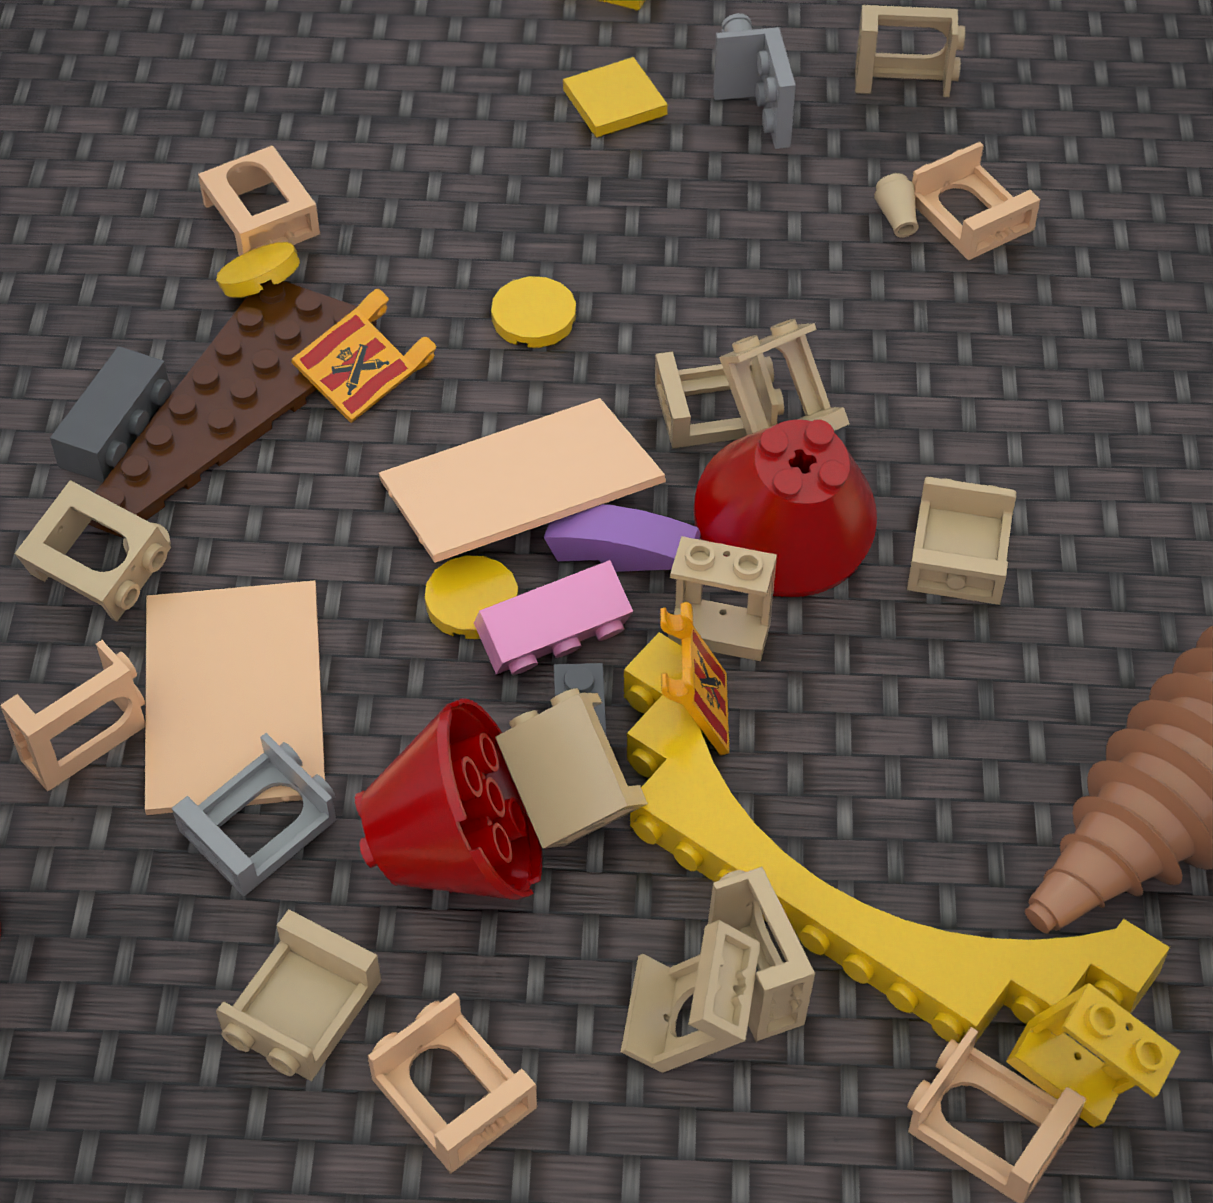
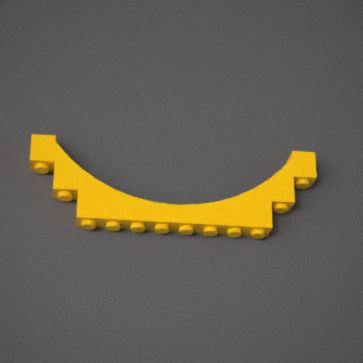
M659 632L624 669V698L627 699L634 709L645 713L627 733V761L630 762L631 766L644 777H650L641 787L648 804L630 813V827L633 828L637 836L646 843L658 844L673 854L681 866L690 871L697 870L714 882L719 881L724 875L733 871L742 870L747 872L763 867L796 936L799 937L801 943L808 950L818 955L824 954L840 964L847 975L853 980L862 984H870L885 994L891 1004L897 1009L906 1013H914L929 1023L933 1030L944 1040L950 1042L953 1039L960 1043L972 1027L978 1031L977 1041L1003 1005L1010 1008L1020 1021L1027 1024L1031 1018L1088 983L1131 1014L1159 975L1170 947L1125 919L1121 921L1116 929L1076 937L1038 940L986 938L943 931L901 919L866 905L825 883L783 852L753 822L732 795L715 766L700 727L682 704L663 696L661 692L662 673H668V677L671 679H682V646Z

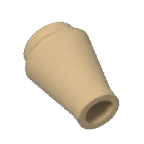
M899 173L883 177L876 184L874 198L891 224L894 234L897 237L911 236L919 228L916 220L914 184L905 175Z

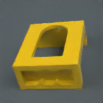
M1088 983L1031 1018L1006 1062L1057 1100L1066 1087L1085 1097L1086 1101L1079 1117L1095 1128L1105 1122L1118 1095L1137 1085L1153 1098L1158 1096L1180 1050Z

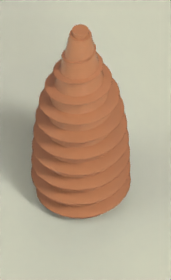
M1213 626L1202 632L1197 641L1196 648L1183 652L1176 659L1171 674H1166L1156 680L1151 687L1149 700L1139 702L1131 709L1127 719V729L1116 731L1109 738L1106 745V760L1099 761L1090 768L1087 776L1089 796L1079 798L1073 806L1072 814L1076 830L1073 834H1067L1062 838L1059 858L1052 869L1046 871L1043 882L1029 898L1028 903L1030 906L1025 910L1027 918L1039 931L1047 934L1051 930H1060L1097 906L1105 908L1104 902L1124 892L1134 896H1142L1141 882L1152 877L1168 885H1179L1182 881V872L1179 866L1181 861L1199 869H1213Z

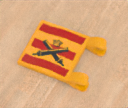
M380 289L373 290L357 308L291 359V363L350 423L355 421L415 371L427 366L433 361L436 345L428 337H422L403 356L370 323L383 316L387 310L386 304L389 298Z
M689 602L681 603V614L679 615L668 613L665 607L661 608V629L667 634L681 639L682 679H671L668 677V673H662L661 692L667 699L682 704L720 756L729 754L727 673L693 626V607Z

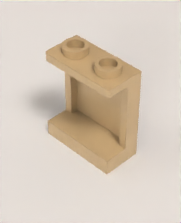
M926 477L907 590L1000 605L1007 575V554L1017 492L1013 489L1000 488L993 485L986 486L946 478Z
M578 688L560 693L550 700L553 707L540 714L534 710L515 717L509 722L511 729L495 737L542 849L565 846L648 804L640 785L627 786L594 710V707L602 703L598 693H580Z
M288 909L277 924L280 938L278 945L235 1004L231 1006L226 1002H222L216 1012L222 1029V1036L230 1045L243 1052H248L251 1048L264 1055L269 1064L284 1075L293 1076L297 1073L312 1081L381 982V975L376 954Z

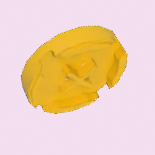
M276 242L258 247L233 259L220 270L216 281L224 295L228 297L250 296L263 290L261 284L270 279L273 285L284 281L295 272L300 264V260L293 244L289 242Z
M532 276L516 279L501 287L494 296L491 308L492 323L496 332L509 343L517 345V341L528 343L530 348L553 345L567 337L572 330V324L576 320V301L571 291L558 281L546 277Z
M466 555L449 560L434 570L426 583L425 607L431 622L443 633L453 636L454 632L459 635H465V639H480L474 625L478 612L518 596V585L513 573L501 562L485 556Z

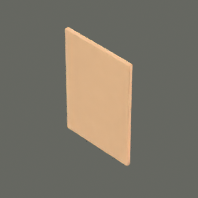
M601 398L379 472L380 481L388 491L389 496L394 500L434 563L666 482L663 471Z
M316 581L146 596V815L173 813L172 807L187 795L197 806L264 753L260 737L265 733L279 746L283 742L291 746L303 763L301 767L311 777L318 774L325 780ZM275 786L262 792L246 806L300 801L303 799L291 787Z

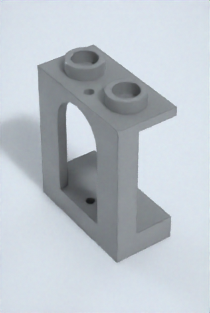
M267 733L260 737L264 753L197 806L187 795L172 807L179 831L243 897L337 820L333 799L336 796L330 785L318 774L311 777L301 767L303 763L294 749L285 742L279 746ZM286 786L296 790L303 799L301 814L293 823L250 858L219 828L258 795L271 787Z

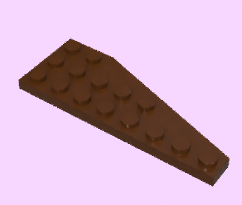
M270 279L262 283L263 290L246 297L100 485L95 494L144 520H148L165 507L164 500L182 487L188 490L201 481L200 474L216 463L219 467L271 430V422L289 409L295 412L307 403L306 397L317 390V388L291 363V359L357 308V306L286 281L273 285ZM377 320L370 322L374 327L377 326ZM91 520L88 524L90 526H93L95 528H98L100 530L123 538L122 535L101 525L100 523L94 520Z

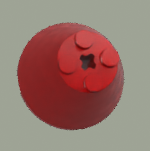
M821 419L813 421H784L731 442L721 449L705 467L698 482L694 498L695 526L701 532L700 540L777 555L773 596H809L839 585L858 569L871 548L875 537L877 510L870 485L843 442L834 433L833 427Z
M459 699L447 704L366 790L355 795V806L362 819L365 837L360 839V852L365 863L370 868L378 866L395 886L401 885L519 900L534 894L530 886L541 880L542 846L495 738L502 734V731L491 716L476 702L469 699Z

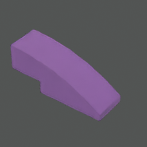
M601 504L550 522L544 539L557 561L599 560L600 563H604L610 560L615 572L672 570L681 536L699 539L701 532L698 527L643 510Z

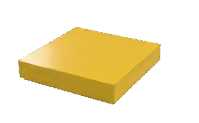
M634 57L563 79L564 92L595 137L665 116L668 112V104Z

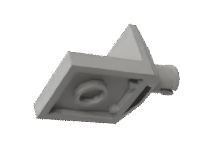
M740 13L732 14L722 22V33H716L714 100L756 97L757 106H764L762 112L764 132L771 133L775 149L791 147L796 85L780 28L752 30V23L747 15Z

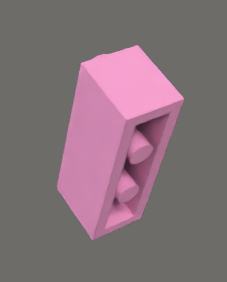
M609 560L482 609L478 612L474 625L496 675L510 670L512 675H517L535 667L538 664L537 658L552 652L555 658L563 657L581 648L580 641L595 635L598 641H602L621 633L624 630L623 624L631 616L633 609Z

